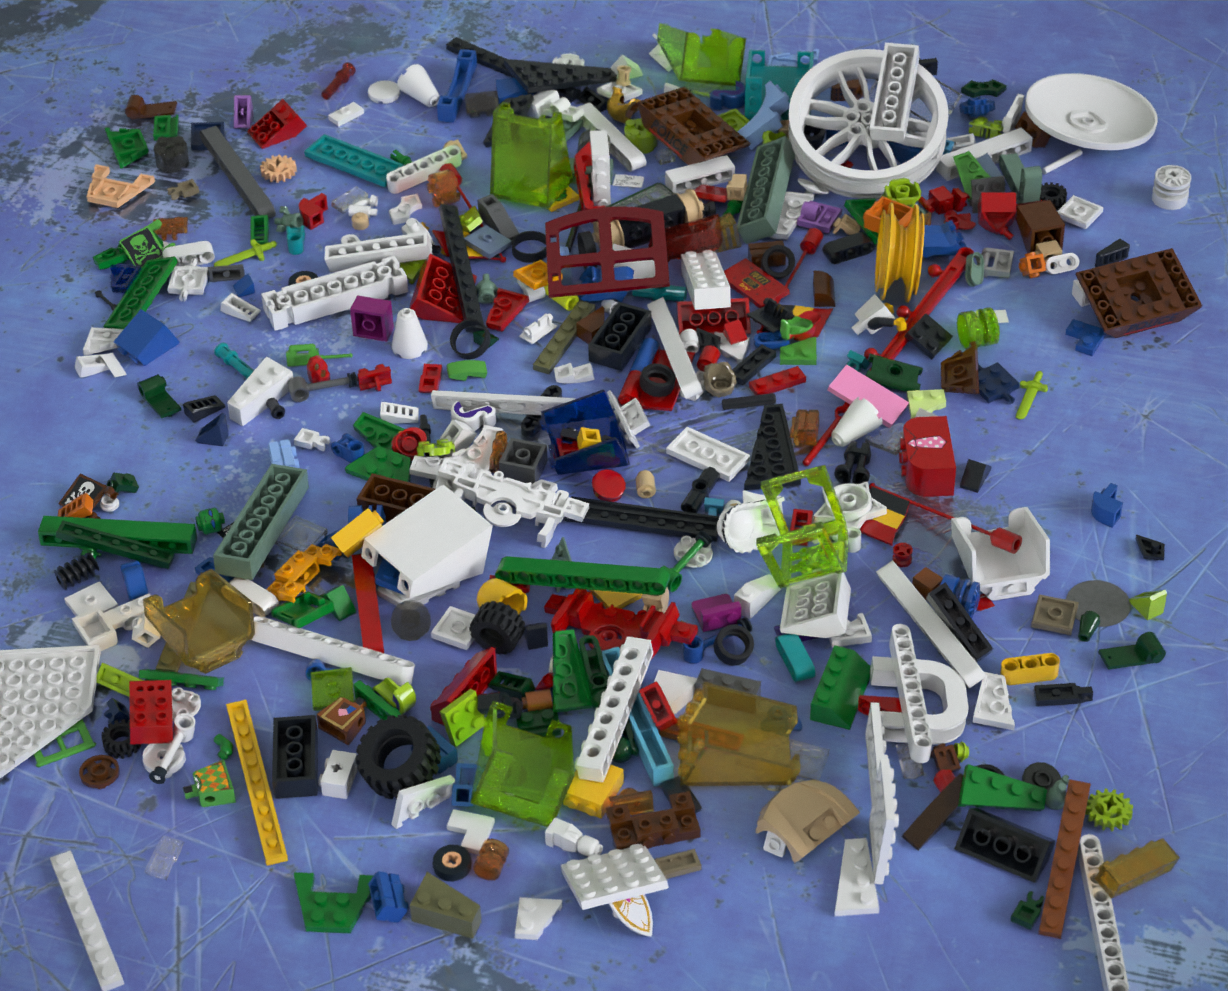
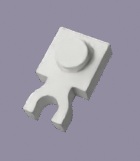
M302 428L294 439V445L310 450L316 447L320 451H325V444H330V437L319 436V432Z

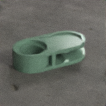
M979 252L972 253L966 258L965 280L969 286L974 287L982 284L984 279V258ZM973 258L976 259L977 265L974 263Z

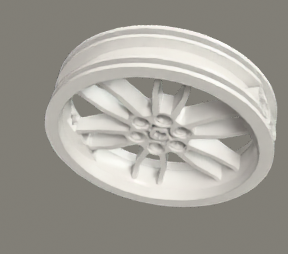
M860 49L847 51L831 56L811 68L797 84L789 106V141L795 154L794 159L800 169L822 188L841 196L857 199H879L884 193V187L886 185L889 186L890 181L893 179L907 178L912 184L914 182L920 184L938 165L945 149L948 105L945 94L937 80L920 64H918L911 104L919 97L931 112L932 120L930 123L914 118L908 119L907 130L927 132V135L922 138L906 133L905 142H897L906 146L924 148L918 155L898 166L887 141L872 140L870 138V123L874 102H871L869 99L868 85L865 78L879 79L884 50ZM859 80L863 99L857 100L849 90L846 81ZM839 83L850 108L828 101L814 100V98L824 90ZM813 109L816 111L824 112L835 117L812 116L810 115V110L812 111ZM805 125L827 130H840V132L830 137L817 150L809 144L803 131ZM847 141L849 142L845 149L832 161L823 157L833 148ZM859 145L866 146L868 164L871 170H856L840 166ZM879 147L891 168L878 170L872 149Z

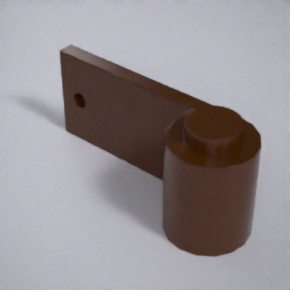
M131 95L126 105L125 114L131 119L174 115L177 101L145 104L141 96Z

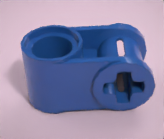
M347 433L343 434L342 438L337 442L331 443L333 453L350 463L365 455L363 442Z

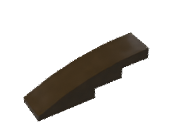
M961 773L930 803L902 835V838L918 851L960 808L958 803L963 780Z

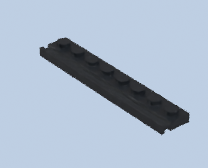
M573 496L571 498L589 503V509L582 522L565 517V521L678 537L690 536L695 538L700 531H705L711 536L712 541L717 542L719 536L717 522L720 516Z

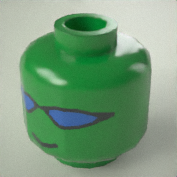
M217 508L201 510L198 512V516L195 517L198 531H202L205 535L221 531L222 524H225L223 512L219 513Z

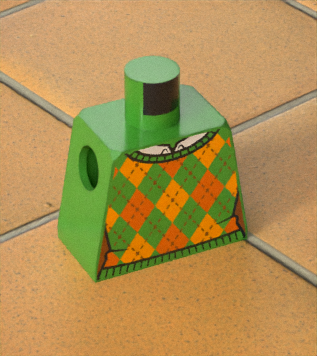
M224 760L194 771V784L183 787L185 799L198 796L202 807L236 802L234 789Z

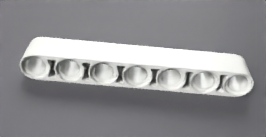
M591 103L578 106L584 110V115L579 118L583 120V127L589 133L590 131L607 130L609 152L628 171L631 172L646 166V159L643 153Z

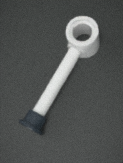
M182 713L175 717L173 726L174 738L159 766L155 767L154 771L149 774L150 780L154 783L163 784L165 782L166 769L180 743L189 742L193 738L195 719L192 715Z

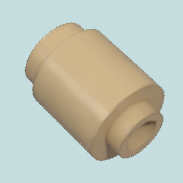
M648 470L640 471L635 479L637 494L641 498H650L656 493L654 476Z

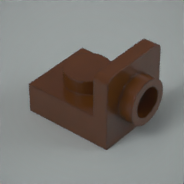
M943 743L933 747L930 759L934 758L938 771L949 769L955 772L961 769L953 744L946 746Z

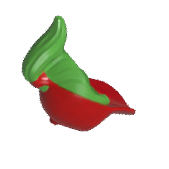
M805 311L799 316H794L791 320L782 319L780 327L782 338L784 340L793 338L797 341L810 338L815 333L816 325L822 318L821 314L814 311Z

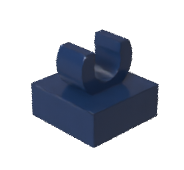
M111 698L106 703L109 709L104 713V716L110 719L108 723L114 725L116 720H118V723L122 719H125L126 723L130 720V714L124 704L114 698Z

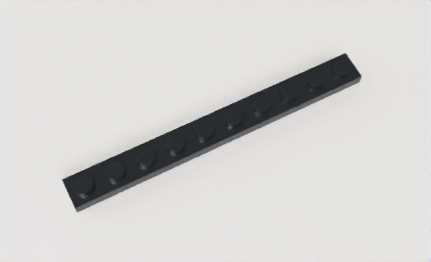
M457 37L446 44V50L455 54H459L460 49L476 51L477 63L514 78L504 66V59L506 58ZM575 87L555 89L559 94V98L565 97L570 103L576 100L581 93V90Z
M440 204L439 213L463 320L476 319L484 324L457 206ZM479 325L465 328L466 332L484 331V328Z

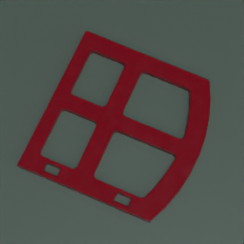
M602 207L574 212L545 223L549 298L670 287L663 211L639 207ZM631 220L650 223L653 246L650 248L614 251L612 247L611 221ZM598 222L599 252L560 255V231L586 223ZM550 238H556L557 242H551ZM646 260H653L655 263L654 277L615 280L614 264ZM601 266V282L562 285L561 270L563 268ZM552 276H558L559 280L552 281Z

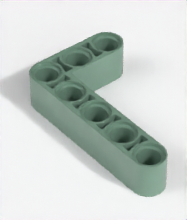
M1017 153L1000 155V169L1011 192H1016L1018 206L1040 202L1042 185L1041 167L1024 168Z

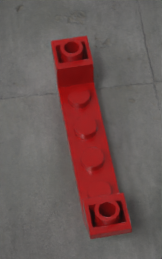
M588 142L575 155L573 165L582 211L605 207L594 206L593 200H590L591 188L587 186L589 179L588 175H585L586 166H592L590 142Z

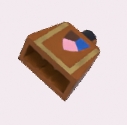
M340 697L316 714L318 728L349 745L365 725L364 708L367 706L365 700L358 697L351 702L344 697Z

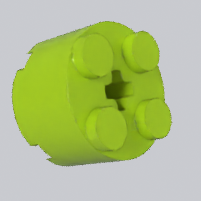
M641 118L629 119L625 122L624 136L643 154L650 153L654 150L655 146L657 147L658 139L643 127Z

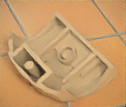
M814 779L796 782L777 793L762 808L757 821L756 834L762 831H770L776 834L786 844L793 862L796 863L857 816L860 811L845 794L826 782Z

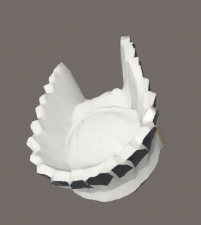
M784 497L730 504L729 508L725 509L718 519V535L730 549L742 554L744 552L751 553L753 549L758 550L759 546L771 543V540H776L782 534H786L788 529L781 526L763 525L760 510L785 501Z

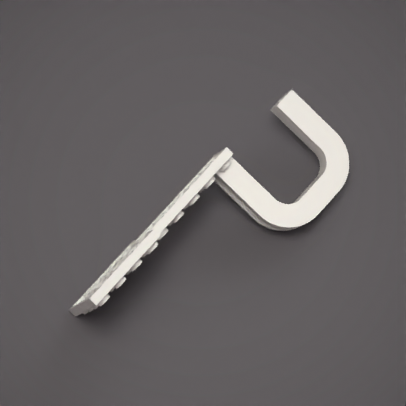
M872 656L870 667L871 685L897 687L891 657ZM916 659L922 689L934 691L942 699L943 713L937 715L927 714L933 741L932 745L954 741L963 733L969 708L965 682L954 669L945 664L931 660ZM871 702L865 732L872 804L869 830L874 884H883L885 875L888 876L889 862L887 861L892 859L891 844L895 843L894 827H898L899 821L898 814H895L897 799L893 798L895 796V783H892L894 769L890 768L888 755H884L886 753V741L908 742L902 712L880 711L879 703Z

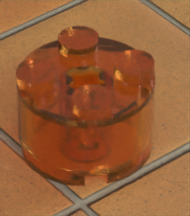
M447 169L428 175L429 183H427V190L429 193H432L434 207H439L440 204L449 205L460 201V192L457 193L456 188L459 185L453 171Z

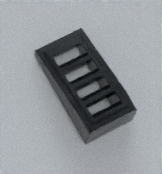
M1122 239L1116 240L1096 254L1095 267L1126 259L1129 255L1130 245Z
M216 395L183 404L184 413L193 423L225 408V404Z

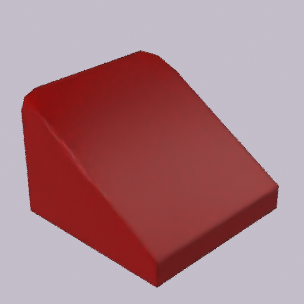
M740 320L723 325V334L731 345L747 340Z

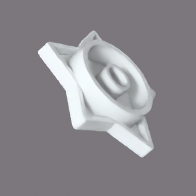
M867 481L860 484H841L836 487L823 486L822 492L825 503L814 514V522L832 523L836 521L860 529L866 520L886 515L887 507L871 498Z

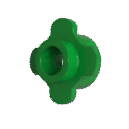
M79 547L82 550V556L90 552L96 560L97 556L101 557L102 555L97 552V549Z

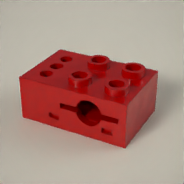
M171 680L129 681L130 744L171 743L173 740Z

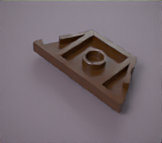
M975 341L969 343L971 347L964 352L959 350L953 356L941 362V387L944 389V392L979 394L978 347Z

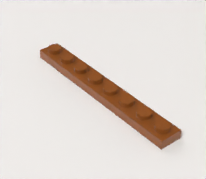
M1069 779L1039 935L1061 939L1091 783Z

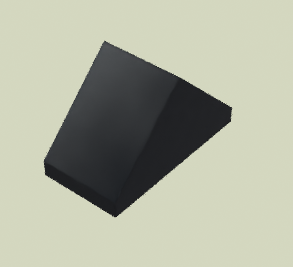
M968 459L960 488L978 493L992 466Z
M541 622L524 626V636L528 650L548 647L546 623Z

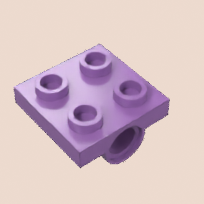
M811 200L809 202L805 201L801 208V215L797 219V225L809 229L817 228L821 232L829 234L834 227V222L841 216L842 209Z

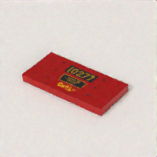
M746 258L724 270L730 287L743 297L749 298V301L758 308L764 307L763 301L765 298H772L777 302L790 294L786 286Z

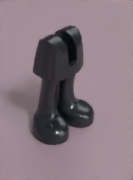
M851 441L844 452L846 463L835 468L834 476L842 484L850 483L853 465L857 464L852 483L868 482L870 473L865 468V465L870 463V445L862 443V447L857 448V442Z

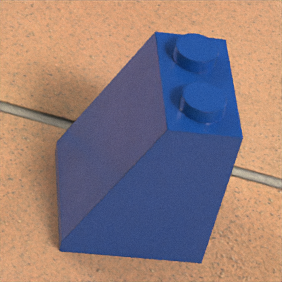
M140 309L114 340V343L118 346L117 351L123 356L129 355L128 358L135 364L139 362L146 366L178 345L180 341L162 322Z

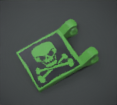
M159 219L119 241L137 271L143 267L147 260L162 258V252L165 248L176 246L175 243H171L163 248L153 231L161 227L162 222Z

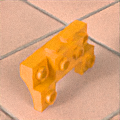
M311 544L304 552L298 550L274 573L276 580L266 590L274 594L278 602L289 601L294 603L296 601L295 597L300 592H305V586L320 572L319 564L331 566V561L336 556L342 555L341 550L328 544H324L322 547Z

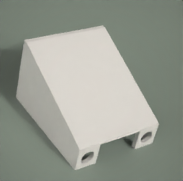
M441 485L366 537L361 557L373 567L377 564L378 554L385 558L400 572L397 589L411 599L483 574L493 525L445 485ZM404 580L408 583V590L405 588Z

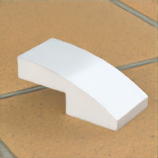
M571 363L554 368L556 382L570 384L595 380L591 363L574 368Z

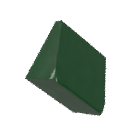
M475 331L473 332V340L481 346L485 332ZM491 333L489 347L499 340L498 337L492 335Z

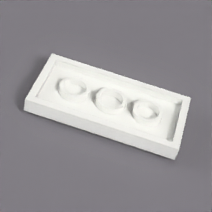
M686 427L666 447L667 454L699 469L715 468L720 473V478L728 482L750 461L749 454L689 427Z

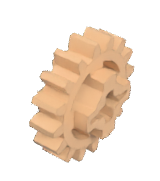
M280 154L278 156L272 155L271 159L265 158L266 161H262V165H260L261 176L265 180L270 179V182L274 180L277 183L279 181L285 182L286 178L291 179V176H295V172H297L295 160H292V157L287 158V155L283 157Z

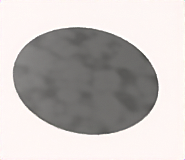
M1091 580L1081 582L1068 592L1066 600L1079 602L1076 619L1079 621L1081 615L1086 611L1096 612L1100 616L1098 627L1112 626L1120 623L1128 616L1131 609V603L1127 594L1118 586L1105 581Z

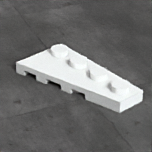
M786 191L777 232L770 238L787 240L797 226V219L801 215L803 203L805 201H813L814 194Z

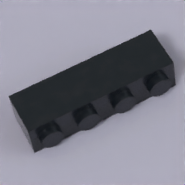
M946 582L928 594L927 601L976 662L991 653L993 647Z

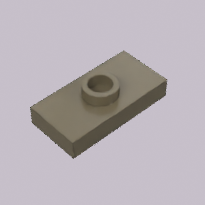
M695 849L654 859L666 879L701 870V863Z

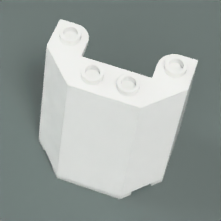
M1028 507L1017 508L1011 511L1008 517V527L1003 528L1022 537L1021 547L1015 554L993 546L989 535L981 532L971 533V522L968 518H951L952 538L971 585L974 581L979 582L980 591L990 600L1031 595L1035 591L1034 587L1042 579H1046L1050 575V539Z

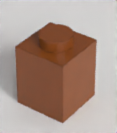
M925 567L913 577L912 584L923 598L927 600L928 594L941 585L943 577Z

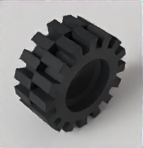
M1053 182L1042 184L1040 202L1050 200L1058 211L1066 203V188H1063V185L1059 186L1058 183L1054 185Z
M122 719L121 723H118V720H116L114 725L109 723V728L105 727L103 729L104 732H102L101 738L104 750L108 753V756L112 757L114 755L116 759H118V756H121V759H124L125 755L130 757L132 756L131 752L137 753V748L140 749V744H130V720L127 723L125 719ZM119 737H128L124 741H115Z

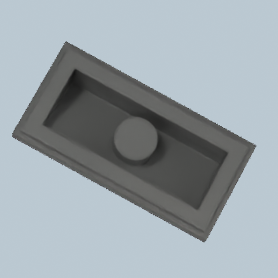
M243 264L208 267L210 282L240 280L245 276Z

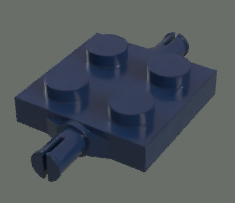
M998 362L987 368H982L978 363L979 394L988 403L997 399H1005L1008 404L1014 403L1015 398L1010 393L1019 388V382Z

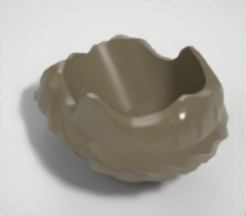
M719 362L718 364L711 363L705 366L703 383L706 391L717 397L730 395L737 383L728 362Z

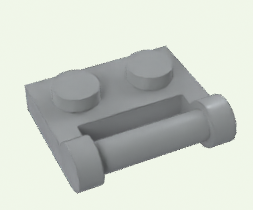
M984 248L982 250L984 277L989 275L1009 278L1014 251ZM995 257L993 267H988L989 259Z

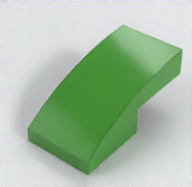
M463 360L448 363L446 366L450 379L466 381L468 376L486 378L487 375L485 361Z

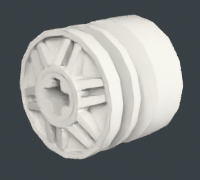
M1166 165L1157 169L1152 191V201L1154 204L1166 210H1176L1184 207L1188 202L1191 183L1189 171L1177 165Z

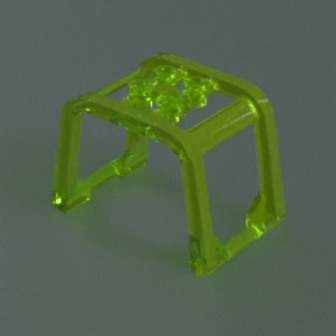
M821 465L761 481L762 491L780 536L774 533L756 538V546L778 587L784 588L793 583L833 573L840 574L846 572L848 529L826 466ZM807 477L810 484L824 488L835 520L824 523L821 521L802 526L801 529L789 531L776 497L783 490L782 484ZM838 534V542L831 543L829 536ZM817 539L820 542L819 545L803 547L798 552L792 553L793 545ZM778 544H782L781 569L771 552ZM801 559L798 564L792 565V561ZM814 569H821L820 571L813 572ZM799 571L802 573L800 576L791 578V573Z

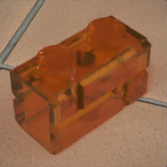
M798 409L796 417H792L790 437L794 438L795 445L804 446L806 444L807 446H815L817 444L820 424L818 410L807 411L805 409Z

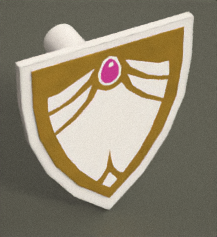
M645 895L608 903L613 910L614 917L619 918L629 929L640 935L652 936V913Z

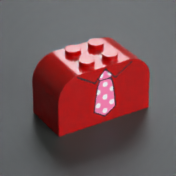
M947 416L915 417L908 420L903 427V438L899 440L902 452L898 454L899 464H902L901 477L905 478L907 489L911 493L922 497L954 496L956 464Z

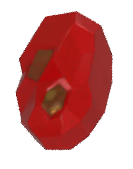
M318 355L311 357L307 364V374L310 383L330 380V373L324 359Z

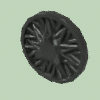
M1043 762L1030 764L1022 775L1023 782L1045 788L1047 792L1056 781L1061 779L1059 772L1052 765Z

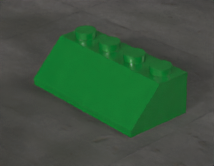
M834 645L811 701L810 720L847 730L851 729L858 711L859 696L864 695L870 680L871 667L855 650Z

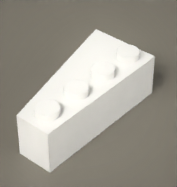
M266 356L227 402L230 419L241 426L254 419L268 408L266 406L268 399L275 398L278 401L289 392L288 381L293 378V372Z

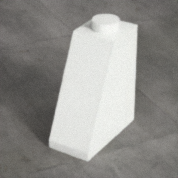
M658 670L654 682L657 681L675 715L696 696L697 678Z

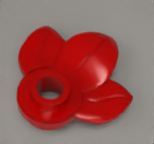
M951 209L944 215V223L952 220L956 227L955 230H969L976 226L975 222L970 221V213L957 214Z

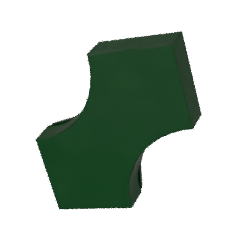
M994 79L987 82L971 80L961 88V93L971 98L982 95L998 97L1006 91L1007 85Z

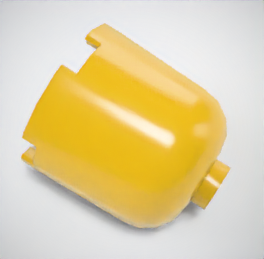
M497 578L483 583L476 598L479 608L485 602H502L515 609L519 615L522 610H526L528 602L527 595L521 589Z

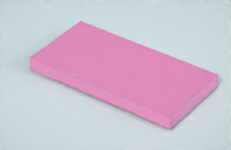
M847 364L827 389V391L850 405L857 397H860L859 400L863 398L868 400L878 410L877 416L879 419L882 417V424L888 428L893 426L909 404L908 401Z

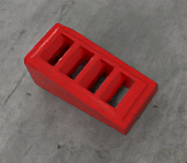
M793 509L788 544L808 545L813 522L812 510ZM797 520H804L807 522H797ZM796 526H806V528H799ZM795 531L805 532V534L795 533ZM794 537H800V538H804V540H798V539H793V538H794Z

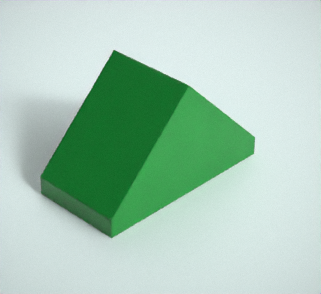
M344 585L334 587L319 595L333 601L334 611L331 613L339 621L356 613V609Z

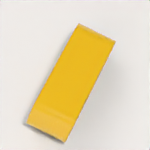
M1053 653L1006 658L1001 663L1000 675L1005 676L1006 685L1054 680L1058 676L1060 658Z

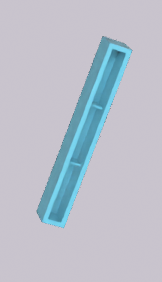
M619 647L601 651L608 677L612 676L614 662L620 656ZM638 692L628 720L634 735V742L639 750V756L653 787H656L674 778V765L644 704L645 702Z

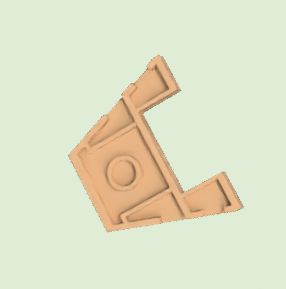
M96 164L94 166L95 171L92 174V183H90L87 193L88 202L119 208L155 182V178L151 175L140 174L134 183L108 179L106 177L110 173L109 167Z

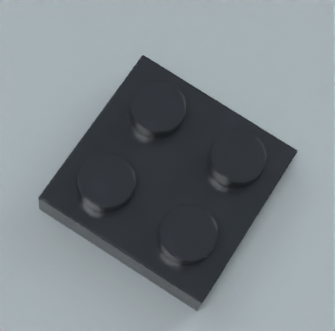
M925 313L904 337L932 360L953 336Z

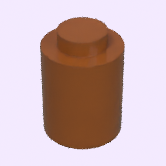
M550 689L525 692V697H521L523 709H527V712L553 708Z

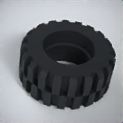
M401 714L398 717L394 715L388 716L384 721L383 719L377 721L374 727L371 725L367 729L368 733L366 735L363 734L360 739L362 743L361 745L358 744L356 750L358 753L355 757L356 764L358 765L357 769L371 789L378 795L388 799H393L394 797L397 799L400 790L432 781V776L437 774L439 770L437 764L441 763L440 747L422 721H418L417 718ZM403 745H413L412 754L404 764L394 769H383L387 756L394 749Z

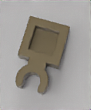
M193 179L178 183L177 187L167 189L168 195H171V200H176L180 196L186 198L200 193L199 187Z

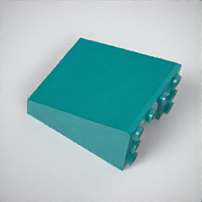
M749 50L745 84V117L751 121L757 114L765 99V84L769 81L774 85L777 84L789 96L790 100L788 102L790 103L797 84L813 68L814 52L798 51L796 67L765 66V50ZM755 54H759L762 59L760 62H755L752 57ZM808 56L810 62L807 64L802 63L801 57ZM789 109L780 115L782 118L780 121L789 120Z

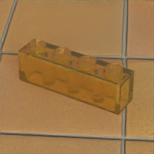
M1163 838L1155 842L1152 840L1142 848H1134L1127 855L1121 854L1111 862L1105 861L1102 863L1094 879L1112 899L1170 872L1180 857Z

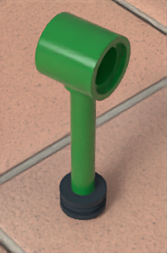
M699 532L695 537L696 543L673 568L661 567L670 574V580L667 585L669 591L674 592L678 589L682 582V575L679 572L702 547L707 548L712 542V538L707 532Z

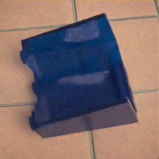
M600 390L541 411L542 419L539 420L543 431H547L551 442L548 445L551 456L548 458L551 469L555 468L558 475L631 465L623 435L605 390ZM581 427L597 429L601 437L603 435L613 437L612 439L559 457L556 439H561L562 428H574L578 432Z

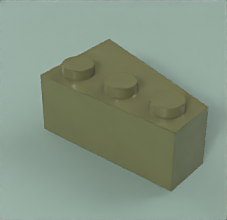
M426 872L410 903L412 922L474 939L482 922L480 905L429 872Z

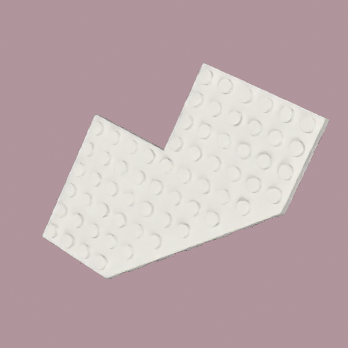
M100 645L0 650V778L93 711L97 683L96 676L101 654Z

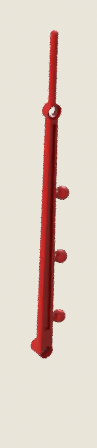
M968 247L960 248L945 270H942L937 264H932L928 267L929 276L933 278L939 276V278L914 311H910L906 305H901L896 310L898 317L908 318L906 320L907 329L898 331L882 354H879L874 348L866 349L864 357L867 360L869 354L893 360L897 357L909 341L904 337L906 333L925 313L931 314L966 270V258L974 253L973 250ZM845 402L843 406L835 409V420L802 462L804 466L810 465L829 440L832 431L843 417L839 416V414L847 411L850 406L849 403Z

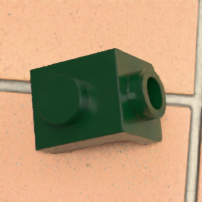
M113 472L106 486L113 487L117 493L119 491L136 493L139 488L134 475L128 473Z

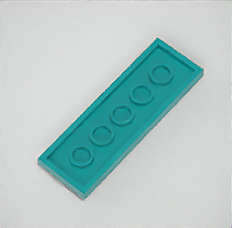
M325 134L304 151L305 157L383 187L387 186V174L404 166V164Z

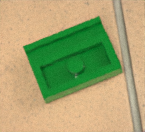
M171 115L154 116V141L171 140L172 137L178 139V115L176 117H171Z

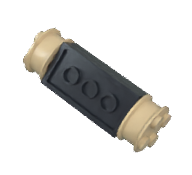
M687 189L682 194L674 193L671 196L635 206L663 211L666 237L681 233L683 229H688L690 225L695 224L698 226L703 222L702 211L704 210V205L701 200L699 201L693 189ZM631 220L611 221L612 246L617 244L631 249L653 242L650 223ZM593 222L594 233H592L594 242H597L600 248L598 222Z

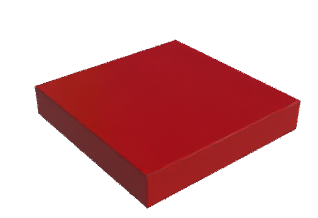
M701 184L694 190L699 199L723 203L727 201V188Z

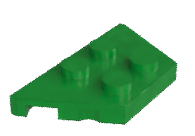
M105 128L106 136L120 169L149 153L148 146L140 129L120 128L119 131H110V128Z
M377 446L347 465L344 469L346 473L368 481L373 473L410 482L411 475L409 469L412 461L410 457Z

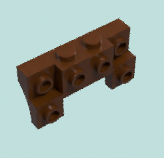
M690 791L669 795L671 809L636 816L630 815L627 804L607 807L606 815L614 848L622 850L630 848L634 844H641L649 849L655 846L700 838L701 829L695 814V806Z

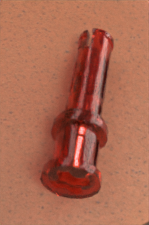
M345 62L342 69L336 72L335 78L321 92L324 99H330L343 83H347L349 77L355 74L356 69L353 64Z

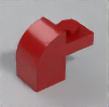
M321 193L310 200L303 198L299 203V213L303 217V225L310 230L324 223L323 212L328 209L327 196Z

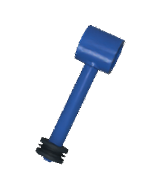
M747 617L737 620V625L743 626L749 632H752V625ZM718 634L705 640L696 635L691 645L683 643L684 660L691 664L701 662L703 651H705V648L714 645V640ZM727 635V636L724 637L723 640H725V639H727V638H729V637H731V636H733V635Z

